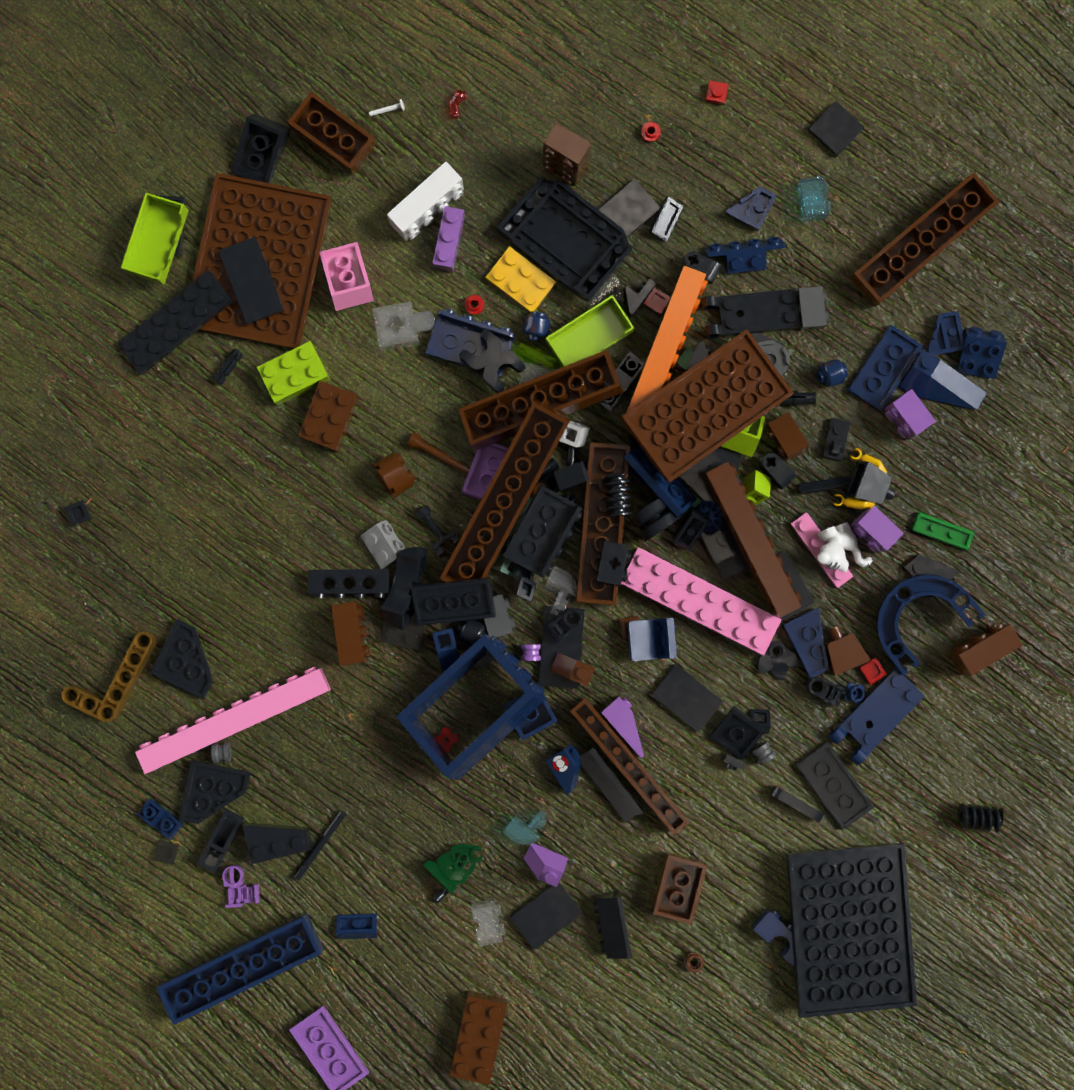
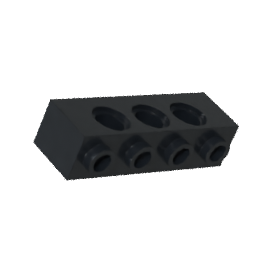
M389 569L308 570V594H314V598H326V594H333V598H346L345 594H353V598H365V594H373V598H384L385 594L390 592ZM332 578L335 584L332 589L328 590L325 587V581ZM352 578L355 584L352 589L348 590L345 588L344 583L346 579ZM368 578L374 580L375 584L372 589H366L364 586V582Z

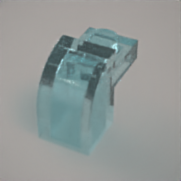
M540 809L529 824L515 814L503 829V833L516 843L531 844L541 837L536 829L541 830L546 824L547 820L545 818L547 814Z

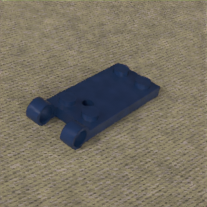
M894 668L828 737L835 744H838L849 733L861 745L850 756V759L858 766L925 696L897 668ZM867 721L872 722L871 728L866 727L865 724Z

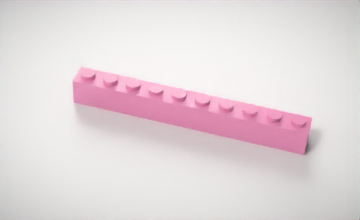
M312 667L304 671L305 675L300 678L297 675L286 679L287 683L282 686L277 683L268 687L269 692L261 694V691L249 696L251 700L243 703V700L231 704L232 708L227 711L222 708L213 712L214 717L207 719L204 716L195 720L196 725L188 727V725H184L176 729L177 733L172 736L167 733L158 737L159 741L154 744L149 741L140 745L141 750L135 753L144 774L330 691L331 688L322 668L316 670V667Z

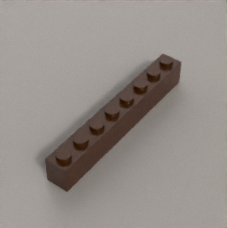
M585 697L570 709V712L673 835H676L690 823Z

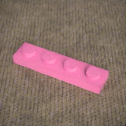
M806 512L790 525L818 562L820 548L827 544V541L819 539L818 533L821 531ZM818 562L836 588L854 577L849 569L847 572H842L839 569L827 568L824 564Z

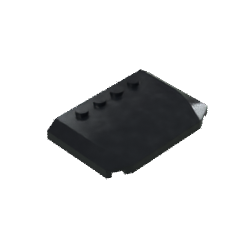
M543 177L534 184L497 227V231L505 240L586 302L592 299L633 249L626 238L624 229L562 181H549Z

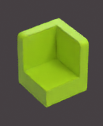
M755 470L743 478V485L747 491L745 496L748 501L751 500L753 504L758 505L770 498V477Z

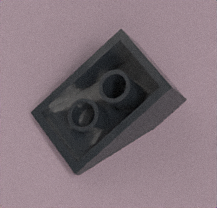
M256 113L248 116L231 173L245 179L270 183L286 147L291 128Z

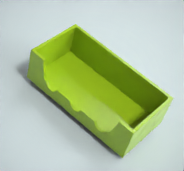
M145 193L121 269L127 274L164 285L189 211L186 206Z
M611 295L546 337V343L560 365L564 367L608 349L631 334L634 327L614 296Z

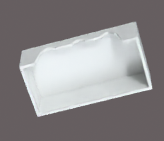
M445 162L387 214L390 225L405 241L409 238L411 240L419 234L420 228L424 225L428 226L438 212L442 213L444 207L449 206L448 203L453 199L457 200L463 194L462 178Z

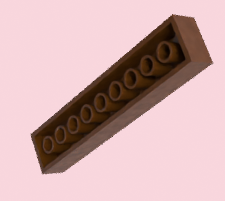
M537 400L533 402L440 577L441 580L450 582L485 578L566 430L571 420L570 418Z

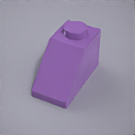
M531 842L524 860L539 880L557 887L564 873L568 858Z

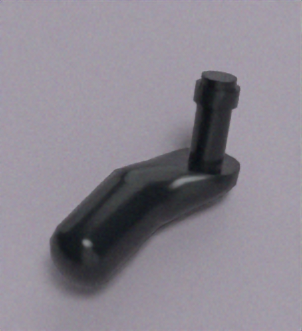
M444 888L439 890L433 897V901L439 903L448 892Z

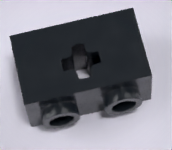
M604 541L597 582L621 586V582L626 581L627 570H624L625 562L629 563L631 551L628 550L629 545ZM614 558L617 559V563H620V566H617L615 570L612 569V565H609V561H613Z

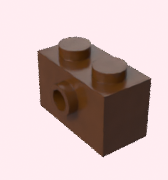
M789 412L768 423L766 434L770 441H775L777 453L781 458L784 457L786 462L808 451L809 444Z

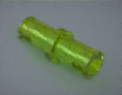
M522 342L519 344L521 349L517 348L516 354L532 360L534 364L539 363L550 369L555 367L553 363L556 364V357L542 352V349H534Z

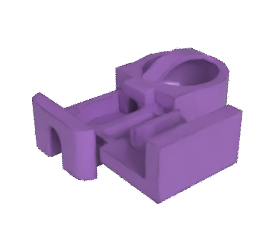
M233 864L223 871L224 887H228V903L225 904V907H241L244 903L260 902L259 883L247 887L243 882L244 872L240 866ZM234 868L240 873L238 882H234ZM228 869H230V881L227 879L226 876Z

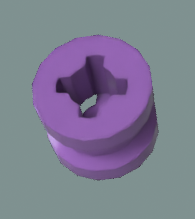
M541 644L521 645L523 650L521 661L541 660L539 655Z

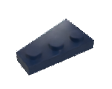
M819 607L783 624L809 678L829 670Z

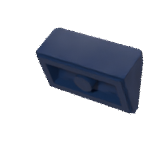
M377 914L337 915V939L377 938Z

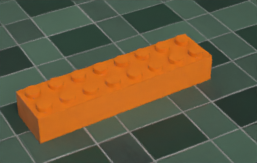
M687 266L683 267L627 412L668 384L672 374L668 371L670 368H674L679 357L676 351L681 350L686 339L683 333L688 332L693 321L690 315L695 314L700 303V299L697 297L702 296L708 281L704 280L706 277L705 273Z

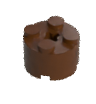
M391 453L372 465L373 470L378 469L376 476L387 493H393L391 495L392 499L412 488L415 480L410 470L406 471L403 464L405 462L399 453Z

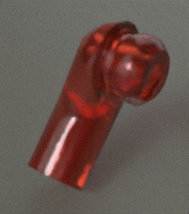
M455 91L448 101L451 119L461 117L459 104L467 99L465 91Z

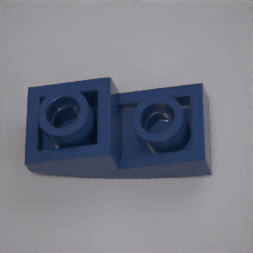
M151 798L148 799L137 814L148 825L155 827L169 840H172L184 825L176 816Z

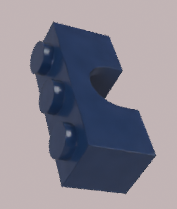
M766 909L751 927L767 943L775 936L786 937L787 945L780 954L795 968L792 926L789 923L784 925L780 921L783 917L775 910L770 912Z

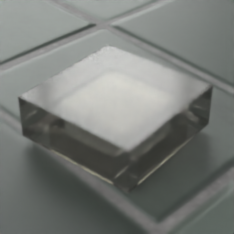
M159 840L154 860L174 865L180 844Z

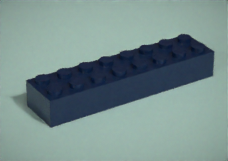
M305 913L162 982L156 989L172 1024L175 1025L320 955L324 948L308 914Z

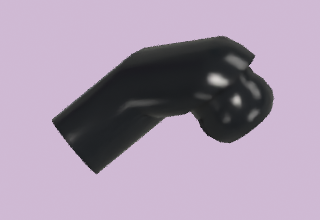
M567 445V465L570 466L582 462L576 456L577 448Z

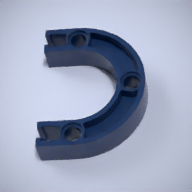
M919 574L900 581L884 596L877 613V634L883 649L903 675L908 673L907 666L903 668L898 659L904 654H907L913 660V668L920 664L902 641L898 630L900 614L910 601L926 595L941 597L953 607L968 627L974 623L971 618L968 619L963 610L967 609L970 605L978 612L976 613L978 619L985 616V613L970 594L956 582L940 575ZM904 587L907 588L908 595L905 598H900L898 590ZM957 596H965V603L963 605L955 603ZM896 643L900 644V651L898 653H891V646Z

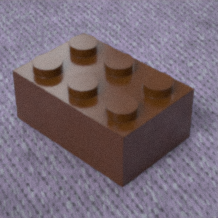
M319 381L299 437L338 453L358 403V395Z
M359 602L331 605L339 664L347 665L368 661L367 657H370L369 645H365V637H368L366 625L362 624V618L365 617L364 607Z
M994 623L986 628L987 632L983 634L978 633L970 637L969 643H961L952 649L954 652L950 653L949 656L961 675L973 676L1023 646L1012 625Z
M666 852L651 909L652 913L692 925L708 865L700 860Z

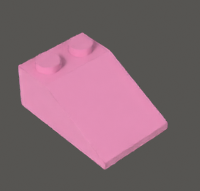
M358 242L320 252L336 311L374 301Z

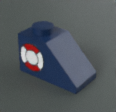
M570 744L546 760L566 795L576 788L581 765L578 751Z

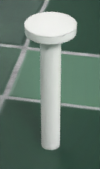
M400 99L398 104L370 111L369 115L371 117L399 108L405 111L403 101Z

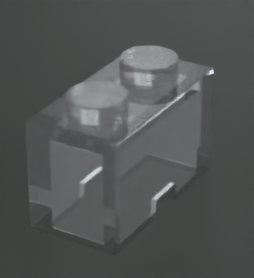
M495 899L471 903L474 923L478 922L479 927H476L479 947L503 942V936L506 935L504 923L500 924L499 916L502 915L500 903L496 904Z

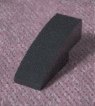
M228 809L225 810L197 863L199 868L213 875L217 874L244 817Z

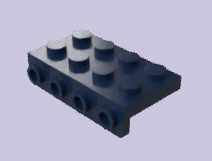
M449 309L439 310L426 355L467 367L460 359L459 354L463 350H468L475 356H481L486 352L487 346L480 337V332L484 328L499 338L501 342L500 352L511 350L514 334L511 333V329L506 327L495 328L492 327V323L487 321L480 323L474 321V318L468 315L461 317L455 315V312ZM505 367L499 370L498 378L502 377Z

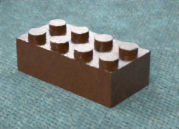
M312 91L287 122L293 132L352 175L356 173L377 145L372 135Z
M556 122L543 143L544 169L552 175H559L564 183L576 186L588 168L591 143Z
M468 990L450 1077L490 1085L508 999Z

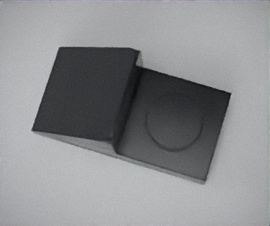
M649 279L647 283L643 281L637 289L639 294L625 285V300L630 318L633 317L655 287L656 283L653 280Z

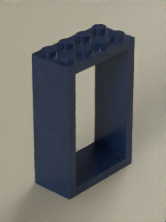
M484 634L397 716V719L446 778L460 780L547 699L543 694L545 690L541 685L530 679L532 675L525 668L518 665L519 660L512 653L504 650L506 645L494 636L490 637ZM490 652L524 691L523 696L456 759L452 760L418 720V717L480 659Z

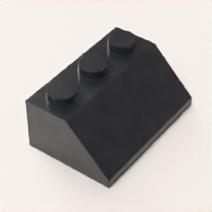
M615 891L596 895L597 901H593L594 912L599 913L600 921H596L598 933L603 934L604 941H600L602 953H606L607 959H631L632 954L620 892Z

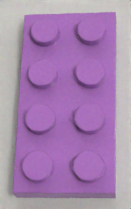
M324 1005L290 1028L289 1031L330 1090H346L369 1074L368 1069Z

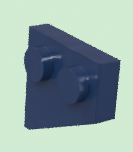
M759 186L751 194L742 198L731 208H728L725 215L758 231L777 195Z
M953 311L938 314L927 352L937 356L962 351L965 341L959 312Z

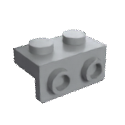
M387 520L374 525L360 536L381 569L397 559L396 554L405 549L404 544L398 539L393 527Z

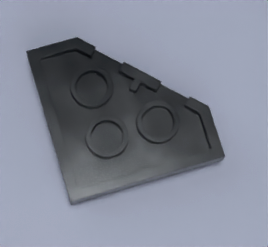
M176 619L150 673L205 699L214 679L197 629L188 623Z
M192 760L179 820L200 824L248 791L251 772Z

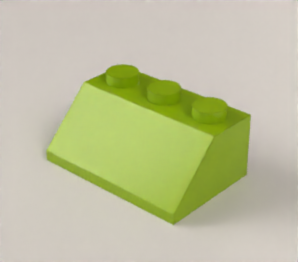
M762 416L721 447L752 457L761 438L765 417Z

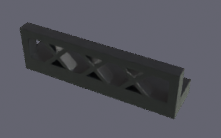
M593 746L580 755L583 768L625 822L636 814L642 813L640 807Z

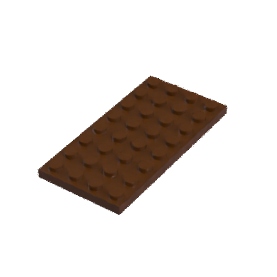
M746 329L624 414L621 420L666 482L670 483L794 393Z

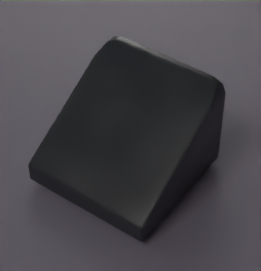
M750 709L749 717L766 729L764 734H769L771 728L770 710Z

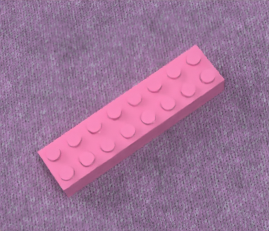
M639 547L636 549L626 569V581L621 582V585L759 655L765 654L782 620Z

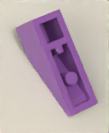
M617 696L600 712L639 757L642 758L644 754L634 715L630 709L632 705L625 697L621 699Z

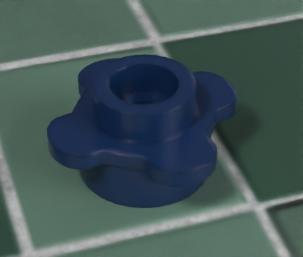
M849 682L844 699L859 703L864 698V686Z

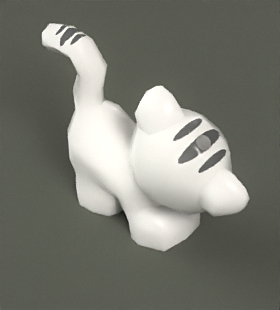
M848 522L836 527H830L818 533L819 539L827 541V544L820 548L818 562L824 564L827 568L847 572L849 562L846 560L845 550L852 551L855 563L859 566L867 567L871 564V557L862 559L857 545V538L851 531Z

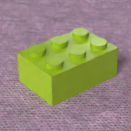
M311 341L257 367L277 406L317 387L319 381L327 382L331 380Z

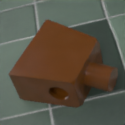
M839 625L828 629L832 641L824 645L832 675L836 676L870 661V658L853 633L843 635Z

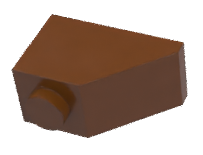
M557 652L550 671L588 686L595 667Z

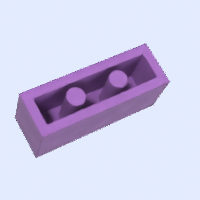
M444 207L432 263L434 269L453 273L465 213L462 209Z

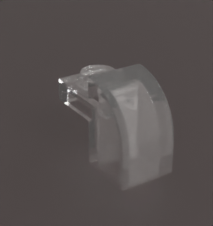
M554 566L544 589L558 595L550 613L557 616L560 610L564 612L569 601L573 602L577 593V585L572 575Z

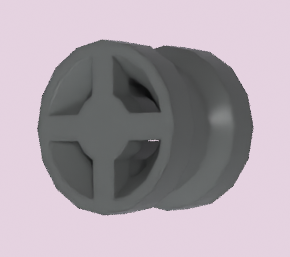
M768 741L761 743L751 751L758 758L757 762L759 765L767 763L776 756V753L769 748L770 744Z
M229 742L223 745L212 744L211 753L214 764L220 761L231 762V746Z

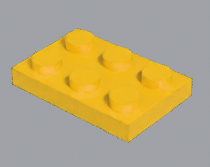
M510 246L486 276L489 282L530 313L538 308L556 284L555 280Z

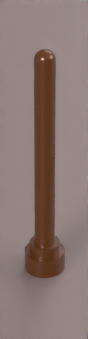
M415 432L412 434L407 443L408 447L413 450L420 448L468 475L470 467L423 442L424 439L421 438V435Z

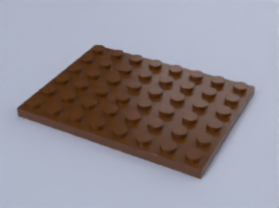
M221 173L215 174L192 283L207 270H210L233 302L199 330L290 349L301 346L332 196ZM256 236L285 311L247 325L219 250Z

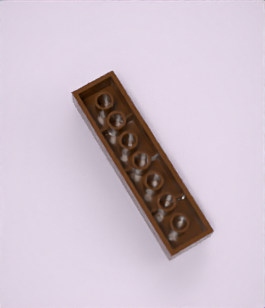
M973 172L850 277V280L874 307H877L1000 201Z
M605 350L458 410L470 445L475 450L516 435L535 400L563 415H568L621 394L624 391L609 352Z
M593 442L589 444L587 466L589 481L586 482L576 602L617 605L618 586L596 581L603 543L608 541L622 544L624 516H609L612 513L606 512V508L611 507V505L606 504V500L611 497L606 496L605 492L611 489L605 488V484L610 481L605 480L604 476L627 474L624 476L627 479L629 463L624 457L630 452V446ZM615 558L613 561H609V565H612L614 570L617 566H620V563H617Z
M728 462L722 463L703 473L702 476L717 505L720 507L723 517L774 616L781 618L802 607L800 604L802 599L798 591L792 589L790 584L793 581L788 572L785 573L781 567L784 565L779 554L776 555L772 549L774 544L771 538L765 536L763 532L765 526L760 518H756L754 514L756 508L751 500H747L745 486L742 482L739 483L735 477L738 473L734 465H729Z

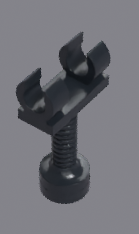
M425 505L415 513V516L418 520H425L426 524L429 525L432 532L437 536L438 541L432 545V548L442 558L446 555V552L440 544L450 538L457 547L460 538L454 530L447 535L442 533L439 526L430 517L432 510L428 505Z

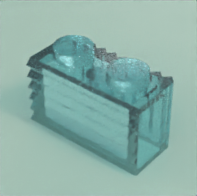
M823 176L800 179L797 185L803 222L826 219L829 213H831V202L827 201L826 196L829 191L827 181H824Z

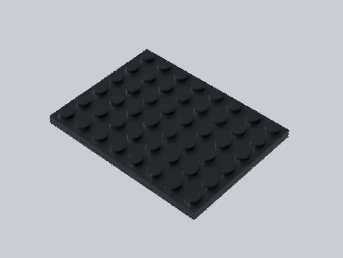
M896 843L786 853L798 1017L807 1018L917 1006L905 844Z

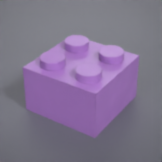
M912 389L884 408L886 417L889 421H894L900 436L907 440L917 436L936 422Z
M875 505L865 509L850 525L853 528L852 532L860 539L863 537L868 542L866 545L873 552L877 551L878 553L888 551L904 534Z

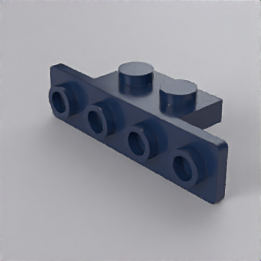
M769 237L768 240L762 241L751 239L745 243L732 241L728 245L710 244L709 247H704V252L707 257L726 255V272L729 274L767 269L766 250L785 248V243L779 237Z

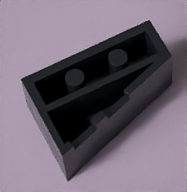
M250 822L242 825L251 865L309 851L314 847L309 827Z

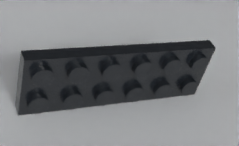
M207 270L120 341L118 345L140 375H144L230 305L233 300L214 274Z

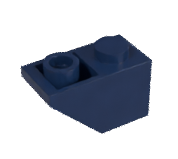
M453 628L432 633L443 672L460 658Z

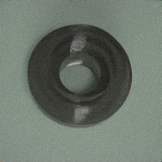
M617 286L613 287L610 295L614 296L618 304L624 305L626 296L623 289H618Z

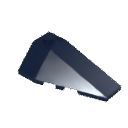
M922 350L917 355L899 385V388L906 392L912 389L918 398L944 402L972 410L978 409L987 394L945 362L925 350Z

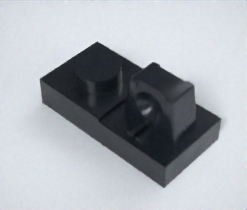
M830 418L822 457L842 461L851 422Z

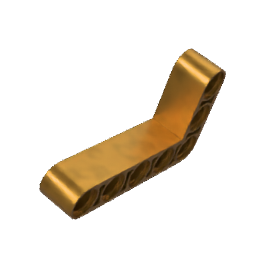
M140 632L134 637L104 698L80 686H70L62 691V700L66 704L102 722H111L118 719L156 645L155 635L150 632ZM145 635L149 638L147 646H143L141 643V639ZM135 653L140 656V662L138 664H135L132 661V657ZM126 671L131 675L129 682L123 679V674ZM117 689L122 693L120 700L114 697V692ZM71 690H74L77 693V697L75 700H72L70 698L69 694ZM89 699H92L95 702V706L93 709H90L87 706V702ZM108 707L113 711L111 718L105 715V710Z

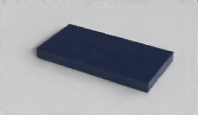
M890 324L847 391L881 412L923 348V345Z
M640 445L624 457L677 517L697 500L678 478L667 483Z

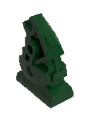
M465 844L452 846L447 853L441 854L435 863L429 860L423 867L453 896L456 893V886L465 883L469 875L475 870L476 863L483 861L482 856L479 858L474 857L476 851L481 852V847ZM470 864L469 869L466 871L467 865Z

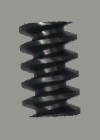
M627 474L604 476L605 480L610 481L605 484V488L611 489L605 492L606 496L611 497L606 500V504L611 505V507L606 508V512L612 513L609 516L632 514L631 511L626 510L627 507L631 506L630 503L625 502V500L631 498L630 495L625 494L626 491L630 490V487L624 486V484L630 482V479L624 478Z
M961 803L958 810V821L962 823L963 829H966L968 824H970L971 830H974L976 825H978L979 831H982L984 826H986L987 832H990L991 828L994 827L995 832L998 833L1004 819L1003 808L998 810L997 807L990 809L989 806L982 808L980 805L974 807L972 804L966 806L964 803Z

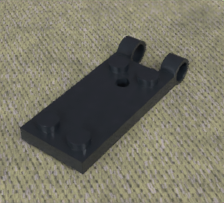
M796 288L720 297L706 296L700 299L702 310H719L721 325L712 324L704 327L705 338L708 339L739 335L746 329L750 333H762L801 328ZM742 311L743 317H738L736 312Z

